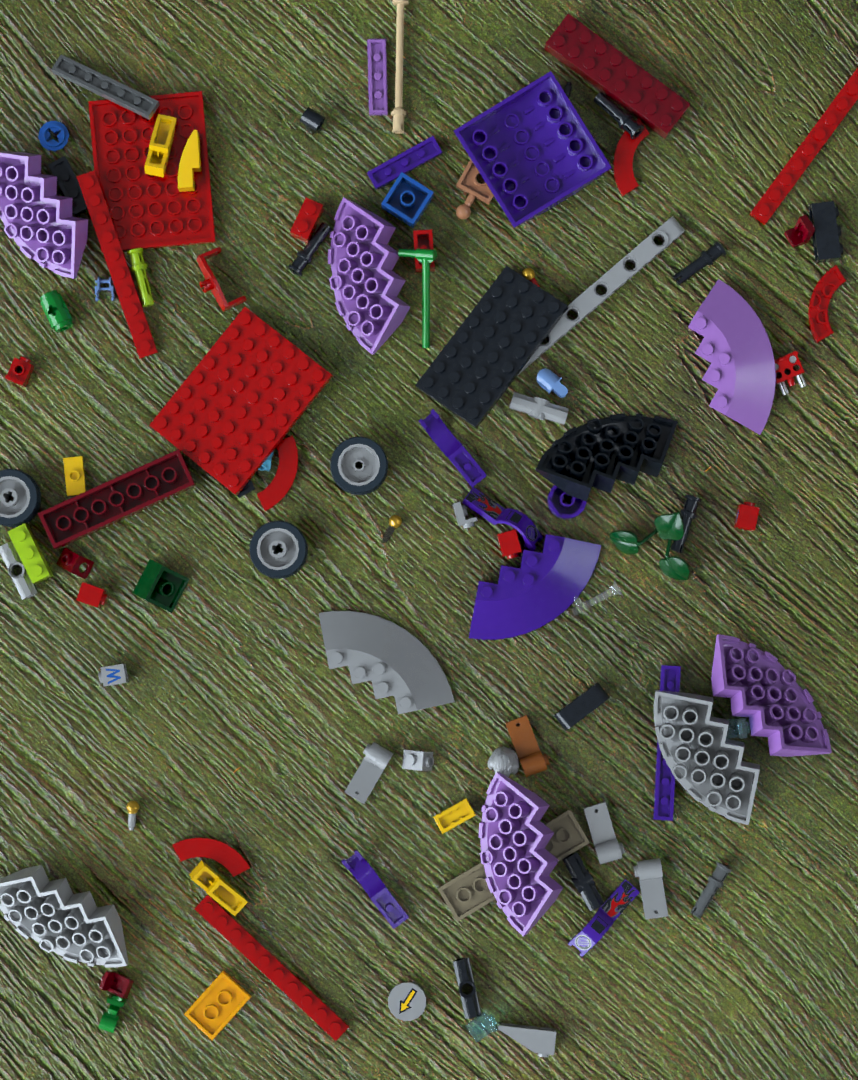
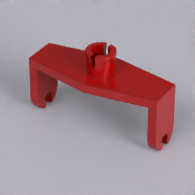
M217 247L199 255L196 260L205 278L204 281L200 282V287H204L202 291L206 293L211 290L224 312L242 304L247 298L242 296L227 303L216 277L206 262V259L221 253V248Z

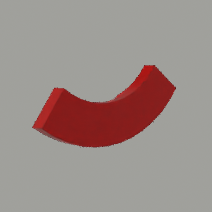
M638 118L636 122L639 125L642 124L644 126L640 118ZM645 126L640 136L634 140L625 131L615 150L613 160L614 179L622 197L639 186L633 173V157L638 145L650 134Z
M837 265L827 271L818 281L809 301L808 320L816 343L834 333L829 322L828 306L834 292L841 284L846 282Z
M293 435L282 440L277 445L279 454L277 473L272 482L257 494L265 512L277 505L294 483L298 468V450Z
M194 837L172 844L181 862L194 857L213 859L226 867L233 877L251 868L236 849L216 839Z

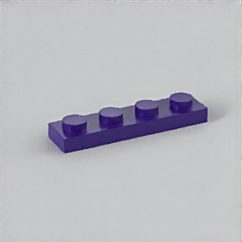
M434 136L373 168L367 172V175L377 190L396 180L401 172L407 174L442 154V150Z

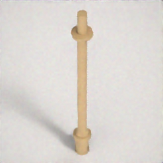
M392 0L393 5L397 6L395 108L391 111V116H393L392 133L402 134L404 133V117L406 116V111L403 109L404 6L409 5V1Z

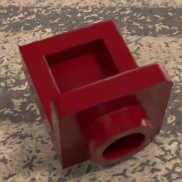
M807 215L799 217L795 227L786 230L784 235L794 248L809 243L815 228Z
M106 971L101 978L99 989L127 999L134 980L117 971Z

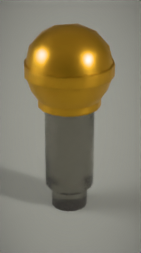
M393 515L389 518V526L383 535L382 541L387 543L395 529L401 525L402 519L400 516Z

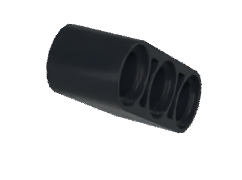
M597 682L557 712L554 717L563 729L567 731L610 697L599 682Z

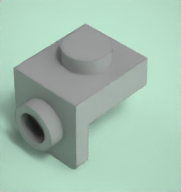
M404 750L402 769L432 771L434 764L433 752Z

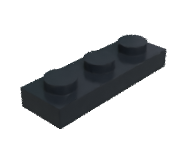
M64 156L48 164L53 175L57 176V182L65 197L73 198L72 210L75 216L88 210L77 177L67 158Z

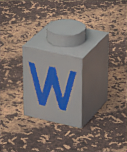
M126 664L101 667V672H98L99 681L103 683L104 687L129 683Z

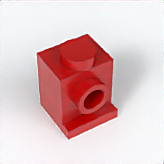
M20 356L19 359L14 357L5 379L26 387L35 366L30 364L31 360ZM21 366L23 368L22 372L17 373V368Z

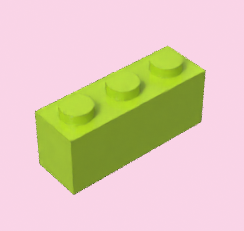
M24 523L8 531L32 584H38L52 577L53 574L30 526Z

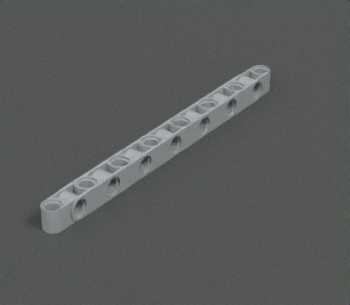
M673 216L571 302L566 312L548 334L549 342L538 347L520 373L681 236L685 229ZM660 237L663 240V244L656 245L654 238ZM632 262L635 268L628 270L625 267V263ZM598 286L605 288L606 293L604 295H599L596 292ZM569 311L576 312L577 318L575 320L568 318L567 313Z

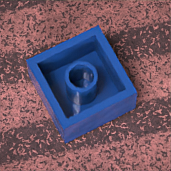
M401 172L381 203V208L414 228L433 199L434 192Z

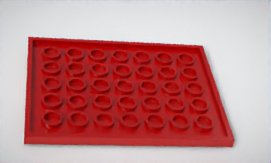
M203 92L149 96L159 101L160 104L150 120L110 100L88 101L94 170L96 171L123 251L136 248L151 249L216 243ZM158 114L177 118L164 177L145 174V162ZM193 130H198L201 172H194L195 191L180 192L178 190V171L181 156Z
M244 307L149 426L237 496L333 375L248 308Z

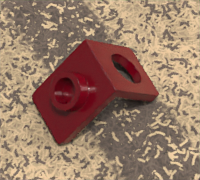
M64 548L56 564L70 573L86 579L94 562ZM86 563V570L79 572L80 565Z

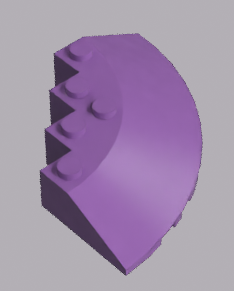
M0 151V219L5 225V233L10 239L13 238L23 254L29 259H34L39 263V266L48 268L60 276L75 279L88 239V219L72 217L73 198L56 195L57 176L41 174V155Z
M343 197L334 218L336 220L334 229L330 233L331 247L328 249V264H331L332 276L329 278L330 287L334 290L335 305L338 313L346 322L347 329L353 333L362 347L374 355L400 326L411 307L397 297L406 280L392 271L400 256H398V252L387 245L396 227L378 215Z
M718 279L688 326L690 330L704 337L695 354L711 363L702 380L718 389L709 406L761 435L768 421L775 396L776 368L772 346L768 334L753 308L732 287Z
M716 635L711 675L713 696L730 698L732 716L749 717L751 736L768 737L770 756L792 757L832 753L827 729H824L821 722L820 711L817 712L812 703L814 700L807 689L803 690L797 684L796 675L790 669L785 670L775 656L767 651H761L756 648V645L752 643L747 644L736 637Z
M496 772L488 787L485 805L482 806L481 810L483 812L482 821L479 823L481 864L484 865L487 876L485 879L490 892L494 894L497 900V906L508 917L509 923L525 937L553 905L563 889L560 884L549 876L559 861L545 849L554 832L540 821L550 805L534 792L505 775Z

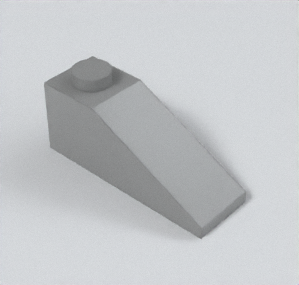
M498 1022V1030L532 1052L538 1053L539 1057L547 1058L549 1055H554L555 1028Z

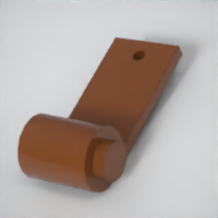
M527 715L506 722L507 730L525 777L527 778L547 770V765H550L547 755H542Z

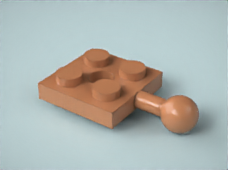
M471 159L456 184V188L469 194L464 204L459 205L456 209L457 217L462 220L470 217V207L475 198L489 205L494 197L486 183L480 184L476 181V177L480 173Z

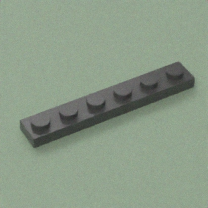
M62 54L51 68L52 73L149 120L160 105L159 101Z

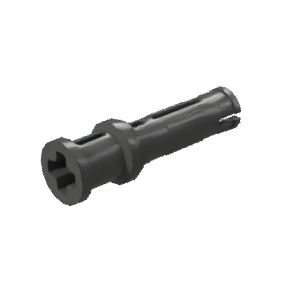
M718 861L711 876H708L709 882L690 911L691 914L699 919L702 918L716 891L723 887V882L728 873L732 872L730 868Z

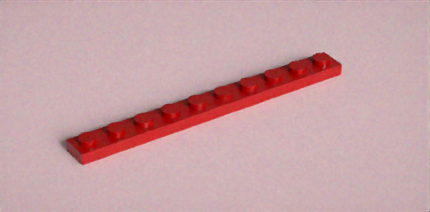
M858 68L750 212V215L763 225L767 223L858 100Z
M96 171L76 176L139 359L156 354L158 350Z
M207 895L196 906L195 910L335 1041L349 1028V1025L213 898Z

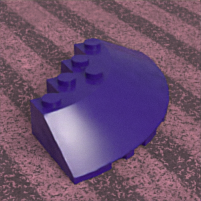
M546 534L542 553L523 550L520 568L501 565L498 584L478 582L468 638L481 640L512 638L534 631L557 618L578 598L586 587L597 564L602 545Z

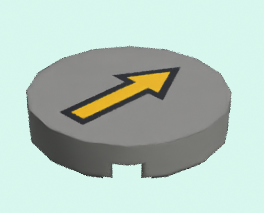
M402 982L390 991L388 1007L397 1019L412 1021L424 1012L426 996L418 984Z

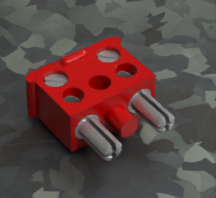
M797 351L775 360L776 373L781 375L780 379L776 378L775 385H779L782 395L789 393L784 381L787 380L790 387L796 385L793 377L797 378L800 388H803V385L804 387L807 386L802 375L804 369L798 358ZM793 366H798L799 370L795 371ZM784 370H789L790 374L786 375Z

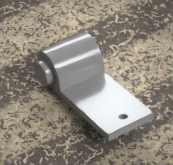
M375 742L372 745L367 744L363 751V754L366 756L344 792L365 804L393 755L392 752Z
M606 802L584 807V813L600 865L621 859L622 854H625L622 842L618 843Z
M660 858L637 861V865L633 866L635 877L639 878L645 920L667 917L668 910Z

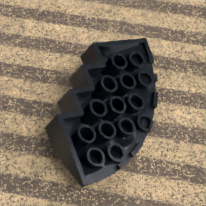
M614 414L608 418L589 420L586 424L568 430L560 439H556L541 457L535 471L566 494L584 501L588 500L592 487L611 493L616 479L635 485L639 471L658 478L678 422L659 416H654V418L644 417L643 414H636L635 416Z

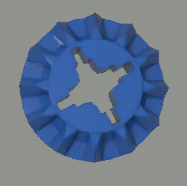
M49 121L40 128L38 138L45 149L56 152L57 150L64 149V146L68 143L69 132L61 122ZM50 130H51V132H53L54 134L59 133V134L57 135V138H58V141H59V142L55 141L54 139L50 140V138H51V135H50L51 133L49 132Z

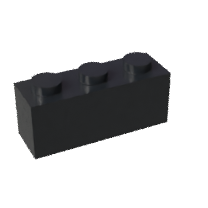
M834 201L812 203L808 210L810 221L815 228L812 235L815 263L838 261L844 253L843 244L839 242L841 227L837 225L836 219L839 216L838 207L835 206Z

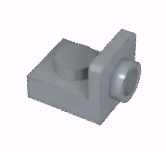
M461 502L453 503L452 506L458 526H463L464 529L475 526L474 522L478 521L477 517L466 520L465 517L468 516L465 505L461 506Z

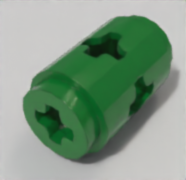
M57 290L47 292L40 297V304L52 329L56 333L66 331L73 326V318L62 295Z

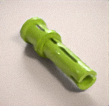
M136 248L126 253L130 257L132 265L130 269L136 277L142 307L154 305L146 275L147 264L144 263L143 248Z

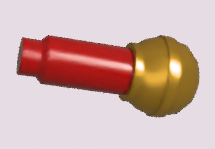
M525 268L522 271V276L540 287L535 279V271L532 268Z

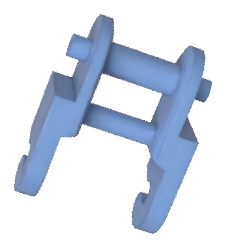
M111 276L109 279H100L98 277L95 280L97 286H95V301H99V292L101 290H110L111 300L115 301V287L112 286ZM100 283H109V287L100 288Z

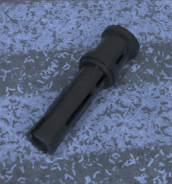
M602 92L596 95L594 102L618 122L620 129L627 131L633 140L640 136L644 130L642 124L639 125L634 121L631 114H625Z
M321 223L303 251H298L294 262L288 265L287 268L295 275L302 277L303 270L312 262L311 257L332 230L329 226L324 230L326 227L325 223Z
M715 241L712 247L706 251L703 250L700 253V257L673 275L672 278L680 286L706 265H713L716 259L722 255L725 256L727 253L718 241Z
M687 494L685 495L684 507L680 510L684 524V536L680 540H674L670 549L679 553L683 551L691 523L697 517L696 510L698 504L702 501L700 498Z

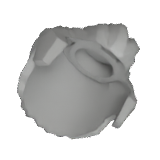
M499 747L490 756L488 768L491 770L493 768L495 774L499 772L509 777L511 773L516 774L519 770L518 756L511 748Z

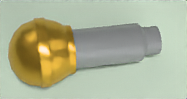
M129 801L126 805L129 813V830H134L136 826V813L140 808L139 803L136 801Z

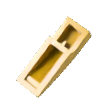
M158 114L145 162V174L164 177L177 118Z
M193 130L181 156L178 171V190L180 192L195 191L194 172H201L198 130Z
M202 860L189 874L192 881L204 889L211 898L234 916L248 903L235 888Z

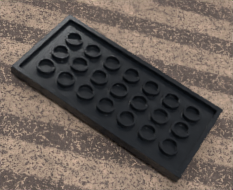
M506 266L417 382L416 388L477 429L566 312L568 306Z

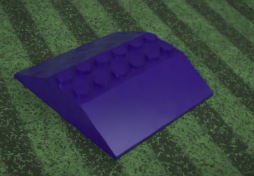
M551 71L454 130L455 135L514 228L568 199L612 168Z

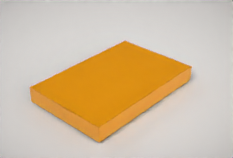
M223 970L184 1015L213 1040L252 996Z

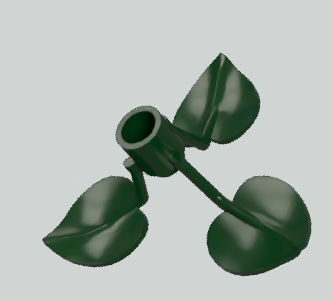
M680 512L657 516L654 520L656 529L641 541H638L637 536L629 531L619 530L609 534L611 541L621 552L632 555L638 553L639 546L658 532L661 539H668L665 553L666 558L659 561L660 569L670 578L676 580L689 579L690 569L686 561L677 556H669L672 540H680L684 536V524Z

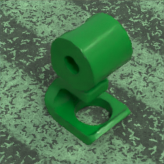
M109 994L107 1003L111 1005L108 1011H104L99 1029L114 1033L120 1018L117 1013L120 1007L124 1006L127 999Z

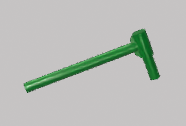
M419 248L416 250L399 249L398 256L416 257L422 263V348H430V263L436 260L437 251Z

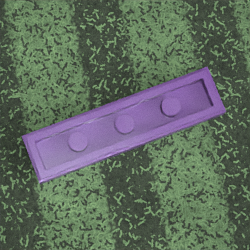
M367 39L369 116L388 115L386 39Z

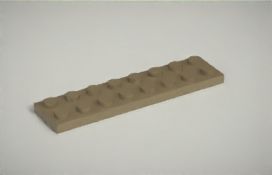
M570 809L544 824L554 832L545 849L559 861L590 843ZM481 862L437 888L457 922L496 899L488 888L485 879L487 876L484 865Z

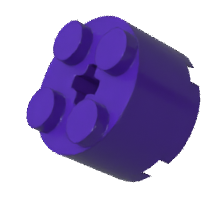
M554 485L547 496V504L551 513L560 519L577 517L584 510L587 501L570 496V504L563 503V495L566 497L570 495Z

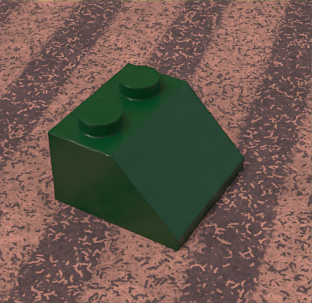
M150 559L132 593L172 613L189 578Z

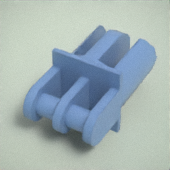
M546 368L538 372L536 381L539 386L548 392V395L551 392L560 398H564L567 395L568 389L560 383L562 377H558Z

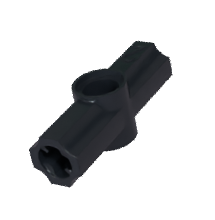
M577 851L562 859L572 877L571 880L583 897L589 911L605 904L595 887L596 883L589 870H586Z
M469 957L453 960L465 1019L481 1016ZM465 983H469L473 987L468 993L463 992L461 989Z

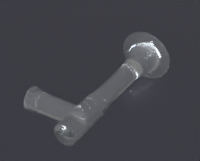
M614 579L613 585L608 590L589 600L582 602L580 597L575 595L574 603L576 606L571 608V611L576 616L613 595H622L623 597L624 595Z

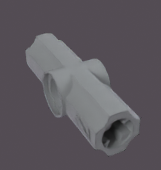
M516 392L513 394L509 407L512 410L527 413L530 417L540 420L546 419L562 425L565 424L569 411L568 408L552 404L546 399L532 398Z
M12 541L1 545L0 554L22 600L37 594V589L32 584ZM17 565H20L22 567V573L16 576L14 574V568Z

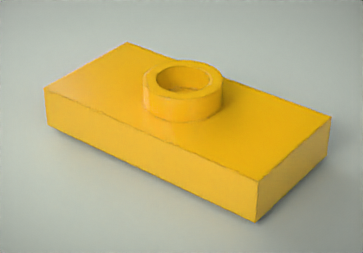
M83 456L63 458L67 496H77L86 492Z
M467 798L433 816L443 834L474 817L476 814Z

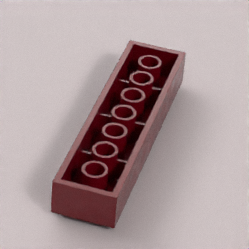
M569 13L545 43L544 50L634 117L640 118L645 125L664 139L667 138L690 106V103Z
M178 449L38 513L53 548L59 549L197 485L182 452Z

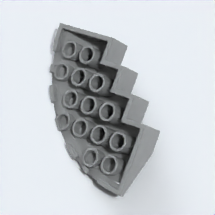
M329 611L319 613L329 669L349 666L352 684L371 681L375 699L389 696L395 697L398 714L455 702L451 687L438 661L415 636L404 628L379 616L363 612Z
M655 690V732L663 758L676 780L696 801L702 803L709 810L734 822L749 825L760 764L742 761L744 742L726 739L729 720L710 716L713 697Z
M42 865L28 867L0 878V910L4 913V919L7 922L10 920L17 927L16 931L26 939L31 937L39 942L40 948L48 953L53 951L63 956L64 960L72 963L83 962L87 963V966L92 967L95 965H105V968L128 966L122 922L114 904L97 907L90 891L73 894L66 878L49 881Z

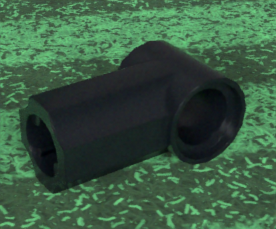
M310 107L306 109L300 119V122L306 125V130L310 134L319 133L325 121V117Z

